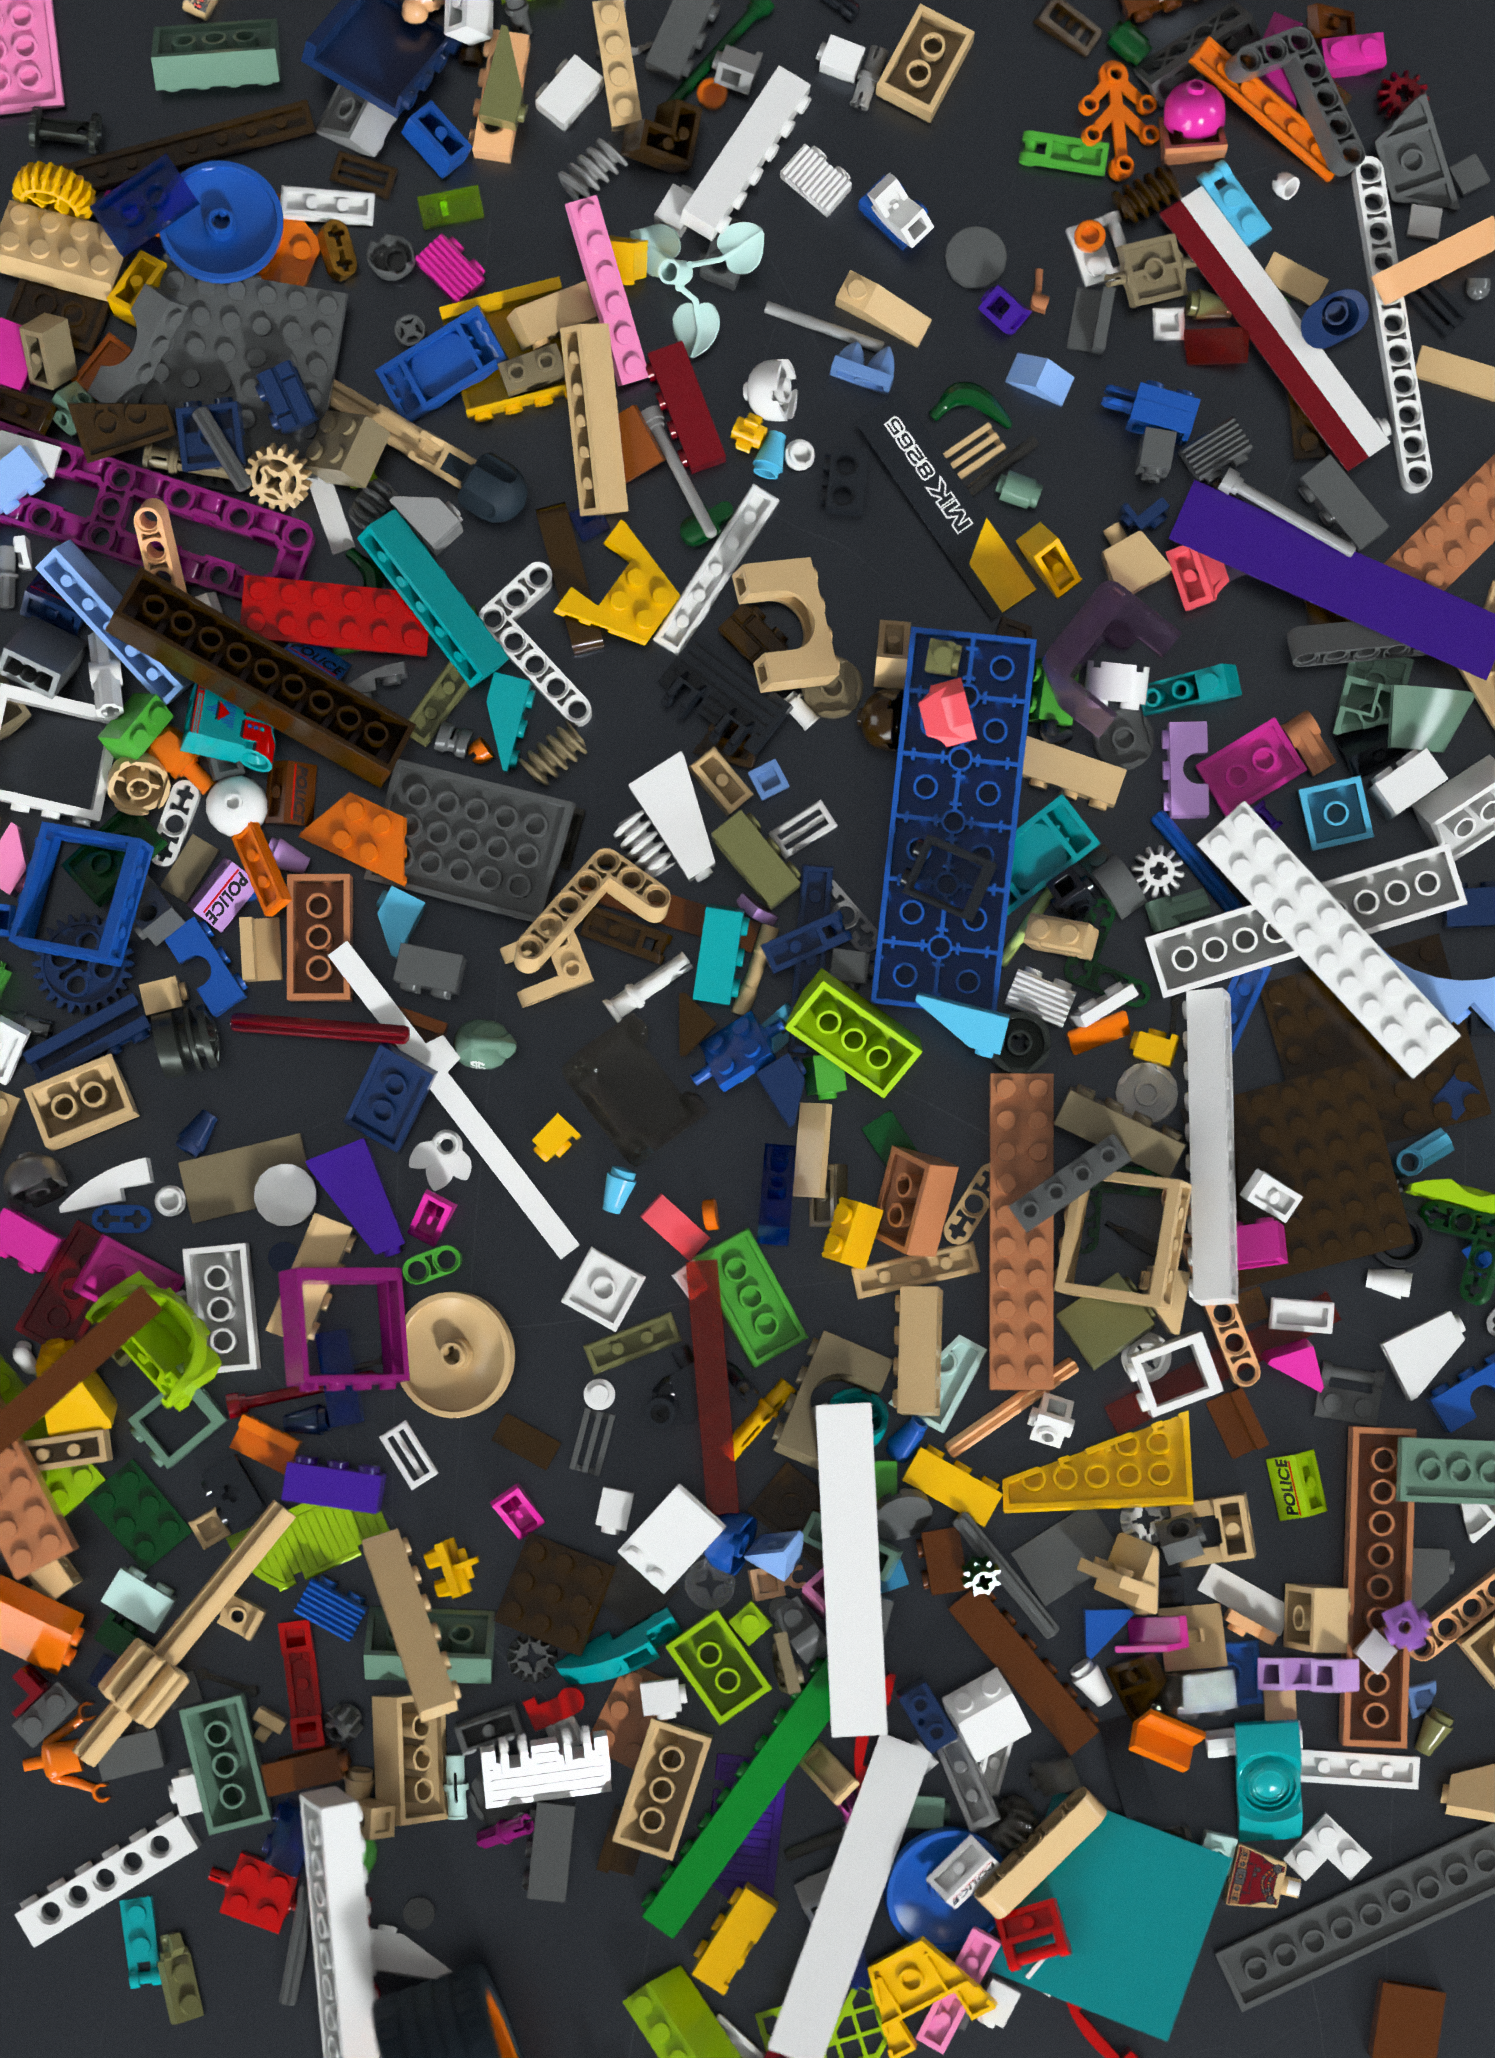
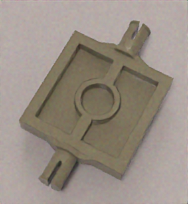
M1175 233L1116 247L1120 272L1104 276V281L1115 279L1105 283L1108 288L1123 284L1129 307L1134 308L1188 295L1189 292L1185 279L1186 269L1197 266L1194 262H1191L1190 256L1183 257L1178 248Z

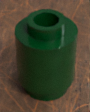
M1119 20L1107 33L1111 37L1107 43L1128 63L1132 62L1135 66L1153 49L1148 43L1150 40L1129 20L1124 24Z

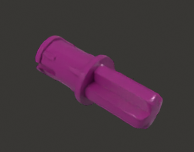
M522 1814L508 1821L501 1819L497 1821L496 1825L478 1831L476 1843L479 1847L482 1846L485 1849L500 1843L510 1844L515 1838L533 1833L534 1822L531 1820L523 1823V1821L531 1818L528 1814Z

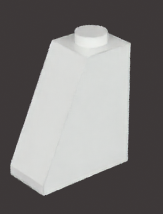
M1445 1311L1379 1343L1406 1400L1412 1401L1422 1393L1465 1340L1462 1332L1466 1331L1458 1314L1453 1316L1451 1311Z

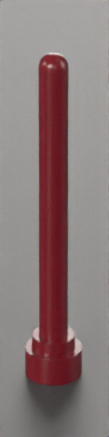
M367 1370L353 1374H375V1371ZM292 1386L251 1396L239 1395V1392L226 1394V1403L230 1419L242 1417L243 1413L249 1412L250 1408L329 1391H326V1386H318L319 1390L300 1392L299 1386Z

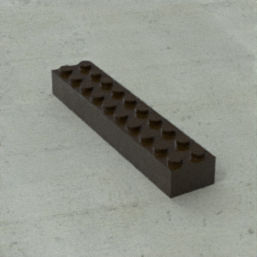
M142 567L138 570L104 630L381 788L391 774L416 726L413 722Z

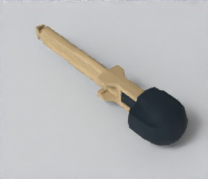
M334 379L330 407L338 412L367 415L389 431L391 435L386 444L460 489L458 501L461 507L479 518L492 523L505 522L515 517L524 508L528 494L527 483L522 473L513 464L493 452L482 454L477 460L432 432L420 428L382 404L377 405Z

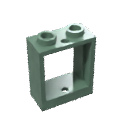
M203 1386L195 1391L192 1399L211 1423L171 1456L141 1421L162 1404L161 1399L164 1397L162 1392L128 1419L132 1425L129 1431L140 1443L145 1441L152 1449L149 1455L159 1467L165 1465L167 1469L172 1468L229 1420V1417Z

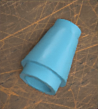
M778 431L768 432V436L753 461L755 474L762 478L773 480L777 479L778 474L783 472L785 434Z
M612 1166L611 1171L607 1172L603 1210L620 1214L637 1182L634 1180L636 1175L634 1171L620 1166Z

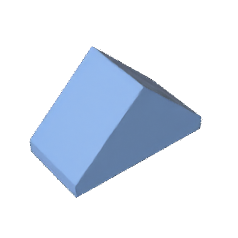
M1017 353L1005 382L1062 407L1074 377L1048 358Z
M801 1530L760 1534L745 1553L744 1558L785 1582L801 1561L804 1534Z

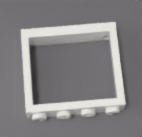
M0 683V730L7 701L105 724L111 721L97 717L95 705L55 696L52 700L33 690ZM104 746L90 810L1 789L0 801L11 804L10 809L14 811L29 813L30 808L42 811V817L60 820V815L72 818L73 824L90 827L91 822L95 823L101 820L107 791L108 772L112 767L114 757Z

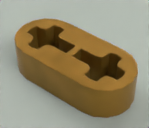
M330 220L319 229L317 234L318 242L328 275L337 281H343L356 271L357 260L347 227L339 220ZM331 231L332 234H337L338 239L335 240L334 237H329L328 232ZM339 261L341 264H345L346 268L343 270L342 267L337 266L336 262Z

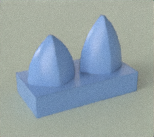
M851 343L838 356L835 355L830 375L888 396L894 379L893 353L891 348L887 346L876 353L869 364L865 366L864 352L860 343Z

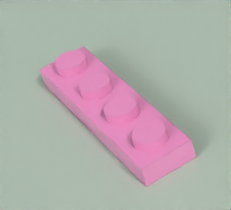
M974 1926L955 1964L980 1985L1002 1942ZM955 1993L933 2003L915 2038L941 2054L945 2053L966 2012Z

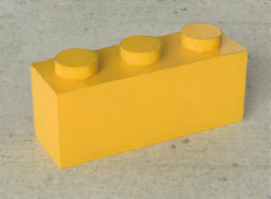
M928 1444L926 1449L919 1446L901 1479L959 1513L968 1512L976 1523L985 1527L1003 1495L997 1490L1000 1484L984 1475L981 1481L970 1475L972 1468L958 1460L952 1465L942 1459L945 1455L944 1452Z

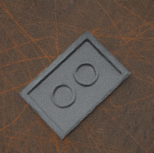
M1095 1509L1075 1510L1010 1552L1043 1605L1047 1606L1092 1577L1077 1570L1081 1558L1094 1562L1096 1556L1108 1561L1115 1540Z

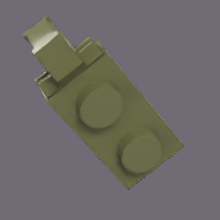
M171 1932L160 1936L163 1953L160 1954V1961L157 1962L170 2023L172 2025L180 2024L204 2016L191 1954L188 1947L184 1946L180 1932Z

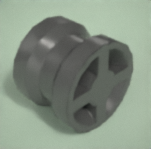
M412 314L400 317L395 325L396 338L405 349H409L427 337L425 325L418 316Z

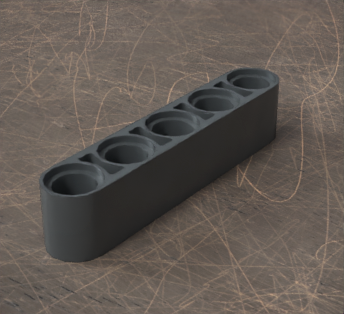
M1354 621L1299 626L1288 631L1286 635L1292 663L1297 667L1428 655Z

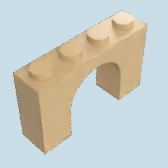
M811 557L749 563L740 566L732 574L738 603L748 604L765 601L782 603L797 615L803 629V641L800 648L764 653L753 663L760 693L828 685L840 675V662L834 653L832 645L833 634L830 626L827 625L825 601L819 593L817 585L818 573L816 568L813 567Z

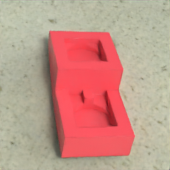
M661 1193L640 1215L644 1221L689 1261L711 1239Z

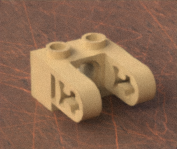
M548 929L542 931L548 935L555 934L552 930ZM575 930L569 934L551 955L558 976L517 992L522 1008L594 982ZM517 941L499 949L505 964L514 962ZM531 951L523 952V954L526 956H531L535 954Z
M1246 1492L1194 1500V1505L1169 1506L1171 1518L1188 1512L1192 1513L1193 1518L1215 1515V1518L1219 1520L1221 1531L1220 1544L1204 1546L1203 1551L1205 1555L1179 1562V1568L1255 1558L1257 1555Z

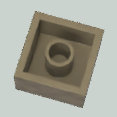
M327 410L319 423V428L312 443L306 451L305 458L307 462L303 467L312 470L314 475L326 483L366 488L391 433L367 415Z

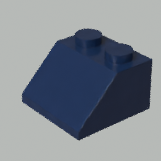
M789 1053L756 1072V1076L790 1129L795 1125L805 1082L803 1075L807 1071L798 1056L791 1058Z

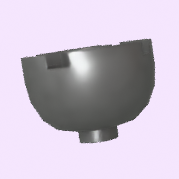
M25 1152L18 1155L16 1161L5 1171L3 1179V1190L7 1204L10 1208L17 1210L24 1209L22 1204L32 1203L33 1208L48 1204L64 1194L63 1187L68 1188L69 1186L58 1162L52 1157L34 1154V1152Z

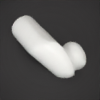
M24 1340L17 1342L12 1351L13 1359L24 1373L37 1376L35 1369L37 1360L31 1353V1343Z

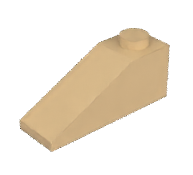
M852 270L848 273L836 296L835 306L918 348L932 322V319L879 284Z

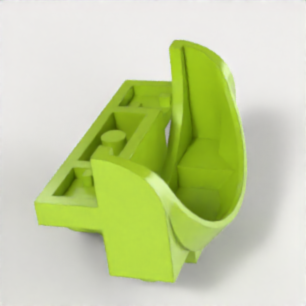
M139 1270L103 1294L90 1308L85 1317L92 1325L96 1322H101L135 1290L142 1286L163 1310L121 1348L162 1392L164 1397H162L161 1402L165 1407L169 1409L174 1406L180 1412L189 1406L198 1388L215 1378L222 1361L219 1359L217 1352L207 1345V1340L211 1333L202 1319L197 1317L181 1296L176 1295L170 1287L166 1290L156 1287L154 1282L146 1278Z

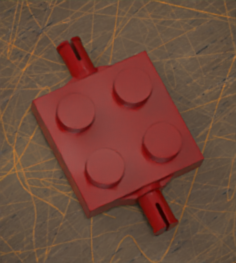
M242 1850L236 1867L230 1874L212 1867L208 1880L225 1885V1897L219 1911L220 1913L279 1934L285 1917L291 1910L295 1911L296 1886L301 1872Z

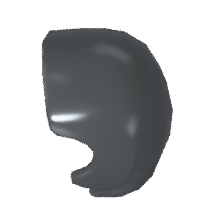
M386 233L377 241L371 240L368 245L366 257L369 266L381 279L388 281L402 279L413 270L416 264V253L413 245L403 236Z

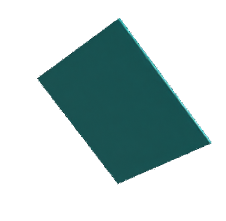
M1055 1790L1045 1819L1069 1795ZM1107 1810L1104 1820L1014 1908L1018 1909L1047 1899L1056 1898L1066 1935L1071 1944L1072 1954L1064 1957L1056 1955L1046 1958L1032 1977L1027 1979L1025 1976L1038 1961L1023 1965L1021 1970L1011 1972L1001 1943L989 1971L1168 2042L1233 1858ZM1054 1934L1015 1944L1016 1951L1021 1953L1054 1943Z

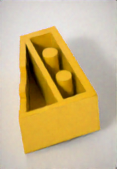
M748 1881L742 1889L738 1886L728 1900L731 1907L725 1915L722 1913L718 1914L710 1927L714 1933L708 1942L702 1939L693 1953L696 1960L692 1975L723 1996L729 1988V1982L736 1971L740 1970L745 1963L744 1959L754 1944L758 1942L779 1905L778 1901Z

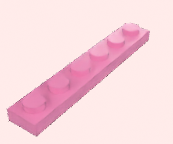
M597 195L564 204L599 324L609 323L612 361L617 385L622 386L648 378L646 361Z

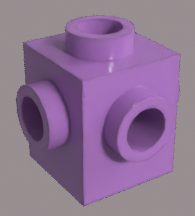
M1409 1600L1382 1613L1387 1627L1383 1628L1391 1646L1396 1644L1398 1649L1407 1647L1408 1651L1411 1652L1426 1645L1424 1638L1431 1636L1428 1628L1432 1627V1623L1424 1609L1419 1611L1414 1600ZM1407 1622H1409L1411 1625V1630L1409 1633H1407L1404 1629V1626Z

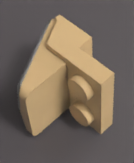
M1119 1533L1108 1561L1096 1556L1094 1562L1084 1558L1080 1559L1077 1570L1097 1578L1094 1586L1095 1590L1124 1602L1137 1615L1157 1614L1160 1553L1155 1545L1128 1534Z

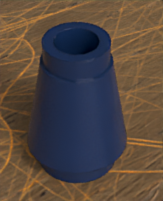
M202 1109L177 1135L179 1139L175 1145L185 1153L196 1158L200 1152H204L218 1119Z
M320 1404L290 1414H284V1430L286 1433L323 1435L324 1432L331 1431L332 1418L328 1406L322 1407Z

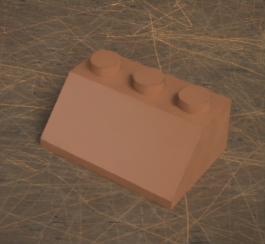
M892 1145L876 1208L884 1211L875 1238L906 1255L936 1257L959 1167L940 1157Z

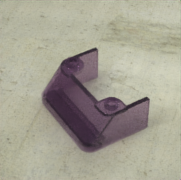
M1110 580L1103 582L1043 656L1042 665L1058 706L1096 737L1100 738L1118 714L1074 680L1087 661L1105 640L1116 648L1127 649L1138 638L1163 657L1182 632L1120 583Z

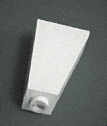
M680 751L628 784V787L688 881L696 879L697 882H701L714 873L711 868L716 864L686 761Z

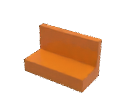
M247 1413L243 1414L238 1423L239 1428L229 1447L285 1475L287 1462L295 1458L303 1441Z
M1150 1709L1133 1722L1128 1750L1184 1773L1190 1768L1193 1747L1206 1738L1207 1732Z

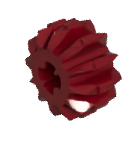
M1404 70L1400 78L1398 73L1394 71L1390 74V80L1383 79L1380 86L1382 89L1377 91L1376 98L1383 101L1378 104L1377 108L1378 110L1388 109L1385 115L1386 120H1389L1392 115L1397 117L1419 94L1424 93L1428 89L1427 84H1417L1420 79L1419 74L1410 79L1409 71ZM1399 92L1404 93V97L1407 99L1406 102L1401 101V96L1398 95Z

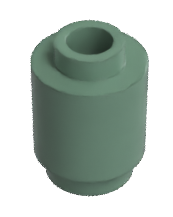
M1009 470L1007 476L1001 474L995 492L1001 493L999 500L1024 509L1028 507L1035 509L1043 485L1036 483L1037 480Z

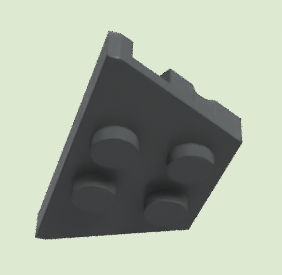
M1421 93L1373 140L1378 159L1384 168L1385 181L1392 201L1456 210L1460 206L1427 95L1426 93Z

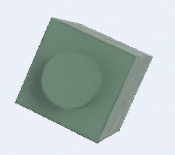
M918 1793L906 1827L935 1829L943 1827V1822H949L950 1803H945L944 1794Z

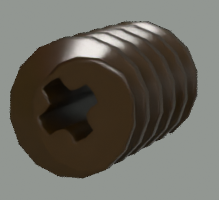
M1164 164L1165 170L1161 167H1156L1154 169V176L1151 173H1145L1143 181L1137 178L1134 179L1132 187L1125 184L1121 188L1122 194L1115 190L1111 193L1113 204L1125 223L1127 222L1126 219L1130 218L1137 224L1138 212L1148 218L1149 206L1156 212L1160 211V200L1167 206L1171 205L1169 196L1171 194L1178 200L1182 199L1178 181L1169 166Z

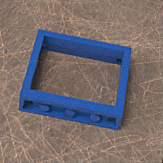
M42 821L38 837H35L32 859L26 868L27 876L24 887L18 896V908L15 918L10 925L12 929L8 941L25 950L121 967L154 847L141 838ZM61 841L126 852L98 950L34 939Z

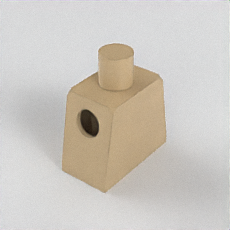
M1117 522L1103 531L1111 547L1102 552L1101 559L1118 603L1169 575L1172 571L1170 564L1141 530L1128 537L1120 522Z

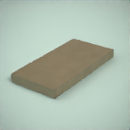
M301 1133L179 1162L178 1165L192 1224L257 1209L254 1201L255 1186L259 1177L271 1167L279 1164H293L306 1170L311 1176L305 1162L307 1156Z

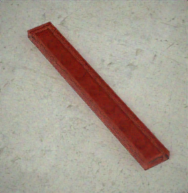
M714 1259L686 1262L707 1509L714 1515L739 1513L718 1261Z
M1327 1291L1310 1299L1311 1301L1332 1302ZM1335 1306L1333 1324L1342 1320ZM1269 1321L1247 1332L1258 1363L1263 1361L1261 1358L1263 1351L1315 1334L1314 1332L1268 1329ZM1237 1337L1225 1343L1230 1351L1236 1352L1241 1349L1242 1340L1240 1337ZM1219 1347L1210 1351L1220 1382L1230 1378ZM1196 1360L1149 1383L1156 1405L1205 1387ZM1248 1364L1239 1365L1237 1374L1251 1366ZM1139 1389L1104 1406L1118 1435L1153 1418L1147 1411L1142 1412L1136 1398V1394L1140 1393Z

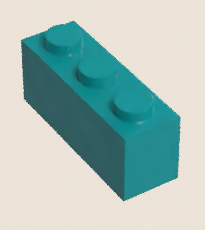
M707 904L693 1000L730 1005L732 997L738 998L741 979L735 978L737 966H743L745 948L739 947L741 936H747L750 920V918L744 917V908Z

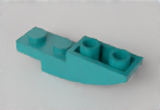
M665 1608L634 1628L625 1631L616 1639L609 1632L594 1638L590 1643L586 1644L582 1656L570 1653L554 1665L568 1684H588L613 1679L631 1673L661 1658L656 1648L683 1633L669 1609Z

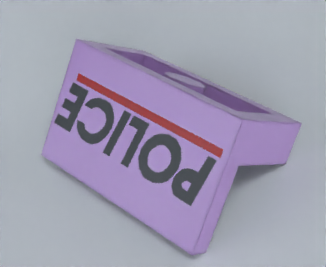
M225 856L186 905L222 933L254 893V889L247 873Z

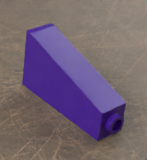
M362 1138L305 1161L309 1170L375 1255L383 1253L386 1259L402 1252L400 1246L407 1244L367 1139Z

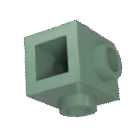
M77 381L57 391L50 402L58 408L53 420L71 438L77 432L67 402L98 403Z

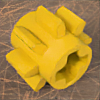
M749 412L747 418L741 416L737 418L730 438L737 440L735 443L736 449L748 454L753 447L760 450L768 432V428L762 426V417Z

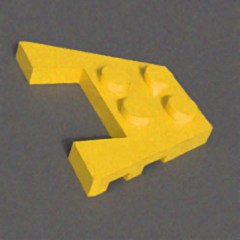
M621 519L603 543L629 563L599 605H596L571 587L553 612L563 617L568 615L577 618L580 623L589 626L594 624L608 629V633L646 645L681 595L628 525Z
M924 1936L871 1962L868 1966L876 2005L879 2006L883 2034L886 2036L889 2047V2058H900L917 2048L918 2044L903 2019L952 1993L957 1995L971 2020L990 2012L998 2005L997 2000Z

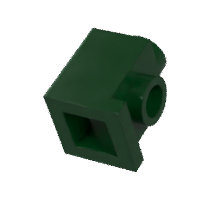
M113 1610L109 1613L93 1639L121 1657L135 1638H140L145 1642L146 1640L142 1638L143 1635L137 1632L139 1627L126 1618L120 1621L117 1619L120 1613Z

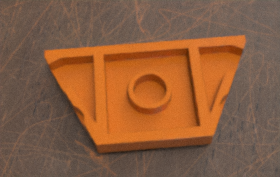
M277 193V196L281 203V194ZM283 219V235L280 246L272 260L256 275L261 276L263 280L306 287L321 254L318 237L303 220Z
M347 793L300 832L298 836L404 887L407 884V877L405 876L407 818L356 794Z

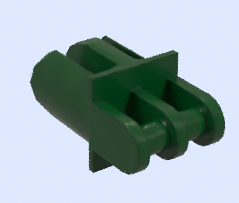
M723 501L709 510L704 504L717 530L716 535L719 536L721 534L719 527L727 523L733 516V506L728 501ZM694 513L686 517L680 524V535L686 545L694 547L711 539L704 534Z

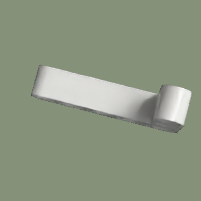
M533 562L480 610L478 617L485 624V618L490 613L501 615L502 620L498 626L489 627L485 624V627L494 639L502 645L510 661L531 681L565 720L572 726H584L590 721L592 716L589 701L516 623L553 586L554 580L550 567L543 562ZM536 571H543L548 577L544 584L535 585L530 581L532 574ZM513 592H521L525 599L521 605L512 606L507 601L509 595ZM514 635L523 639L522 646L517 650H511L506 647L507 639ZM533 658H539L544 662L543 669L537 673L530 672L527 669V663ZM561 681L565 685L564 692L557 696L551 695L548 692L550 683ZM577 703L583 704L586 707L585 715L581 718L570 716L569 709L572 705Z

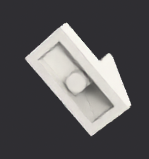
M1258 1168L1239 1194L1284 1223L1288 1221L1303 1198L1300 1194Z

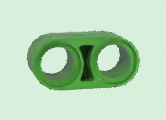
M453 1246L437 1247L409 1258L403 1266V1276L412 1284H425L457 1271L462 1264V1254ZM446 1250L453 1252L456 1257L455 1264L448 1269L443 1268L439 1263L441 1253ZM417 1261L422 1262L426 1267L425 1276L419 1280L414 1279L410 1275V1266Z

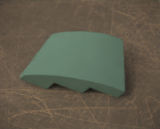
M1403 657L1348 663L1332 733L1339 735L1389 724L1391 685H1408L1414 659Z
M1391 685L1388 748L1412 750L1416 748L1418 752H1422L1427 748L1430 753H1444L1475 698L1473 692L1433 687Z

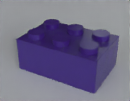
M301 1454L296 1456V1459L287 1462L281 1500L372 1514L381 1511L387 1473L380 1472V1466L362 1464L356 1469L350 1468L348 1461L336 1459L327 1460V1464L317 1463L318 1457Z

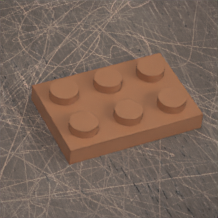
M645 1667L618 1677L590 1733L591 1744H593V1731L606 1730L609 1758L633 1770L636 1768L652 1718L657 1719V1715L644 1716L640 1682L667 1679Z

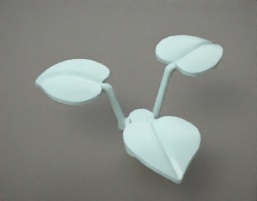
M734 223L729 225L723 234L720 233L717 239V246L723 255L688 262L674 259L680 253L681 242L678 233L671 226L654 224L630 231V238L648 240L647 273L651 276L659 277L665 284L675 285L676 291H681L693 302V304L684 303L679 306L674 313L672 322L674 334L678 342L683 341L689 358L699 356L712 345L719 331L720 319L718 311L713 304H699V299L687 290L684 285L691 280L694 267L720 263L725 260L728 269L733 273L747 274L753 271L761 261L764 248L763 229L754 223Z

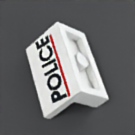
M970 1835L926 1878V1881L948 1904L957 1909L1001 1864L974 1836Z

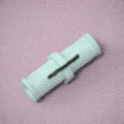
M463 1754L445 1755L446 1784H443L444 1791H447L448 1820L468 1818L466 1790H469V1783L465 1782V1756ZM455 1773L457 1774L458 1801H456Z

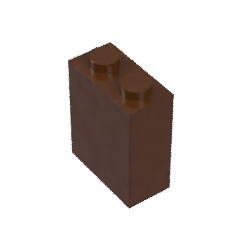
M1379 1978L1367 2054L1371 2058H1437L1446 1992L1439 1987Z

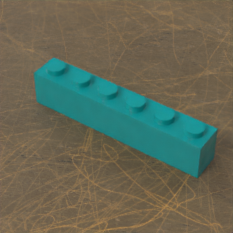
M396 509L369 524L357 537V540L470 688L496 672L509 659L502 645L490 634L483 620L474 613L463 594L458 592L447 577L444 569L439 567L429 554L427 547L420 542L410 529L408 522L400 516Z

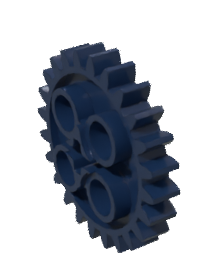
M81 913L79 922L76 921L73 915H68L67 925L59 919L56 920L58 930L55 931L47 927L46 930L50 938L47 940L39 937L38 940L83 948V939L91 934L97 939V945L93 950H98L107 919L99 925L100 918L95 914L90 922H88L85 913ZM126 949L122 966H112V973L106 978H101L98 974V967L101 963L88 962L87 971L80 968L76 969L62 980L59 976L78 967L81 964L80 960L70 958L67 965L58 967L55 962L56 955L33 951L41 956L40 961L32 962L33 966L41 968V972L36 973L33 977L44 980L38 989L40 991L50 990L46 999L52 1001L58 998L56 1007L59 1009L68 1003V1012L72 1014L77 1006H79L81 1014L86 1015L89 1006L96 1013L100 1009L99 1004L102 1003L105 1007L111 1005L109 1001L111 997L120 1000L121 997L117 992L119 988L129 990L128 986L123 983L124 979L134 978L132 974L126 972L127 968L135 966L134 962L126 958L134 953L132 949ZM82 977L85 981V988L81 993L74 994L71 990V983L75 978Z

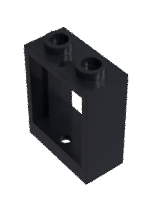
M927 834L925 840L919 838L912 853L913 856L917 857L912 869L906 867L900 881V885L905 886L902 892L973 923L998 864ZM932 845L982 866L964 910L914 889Z

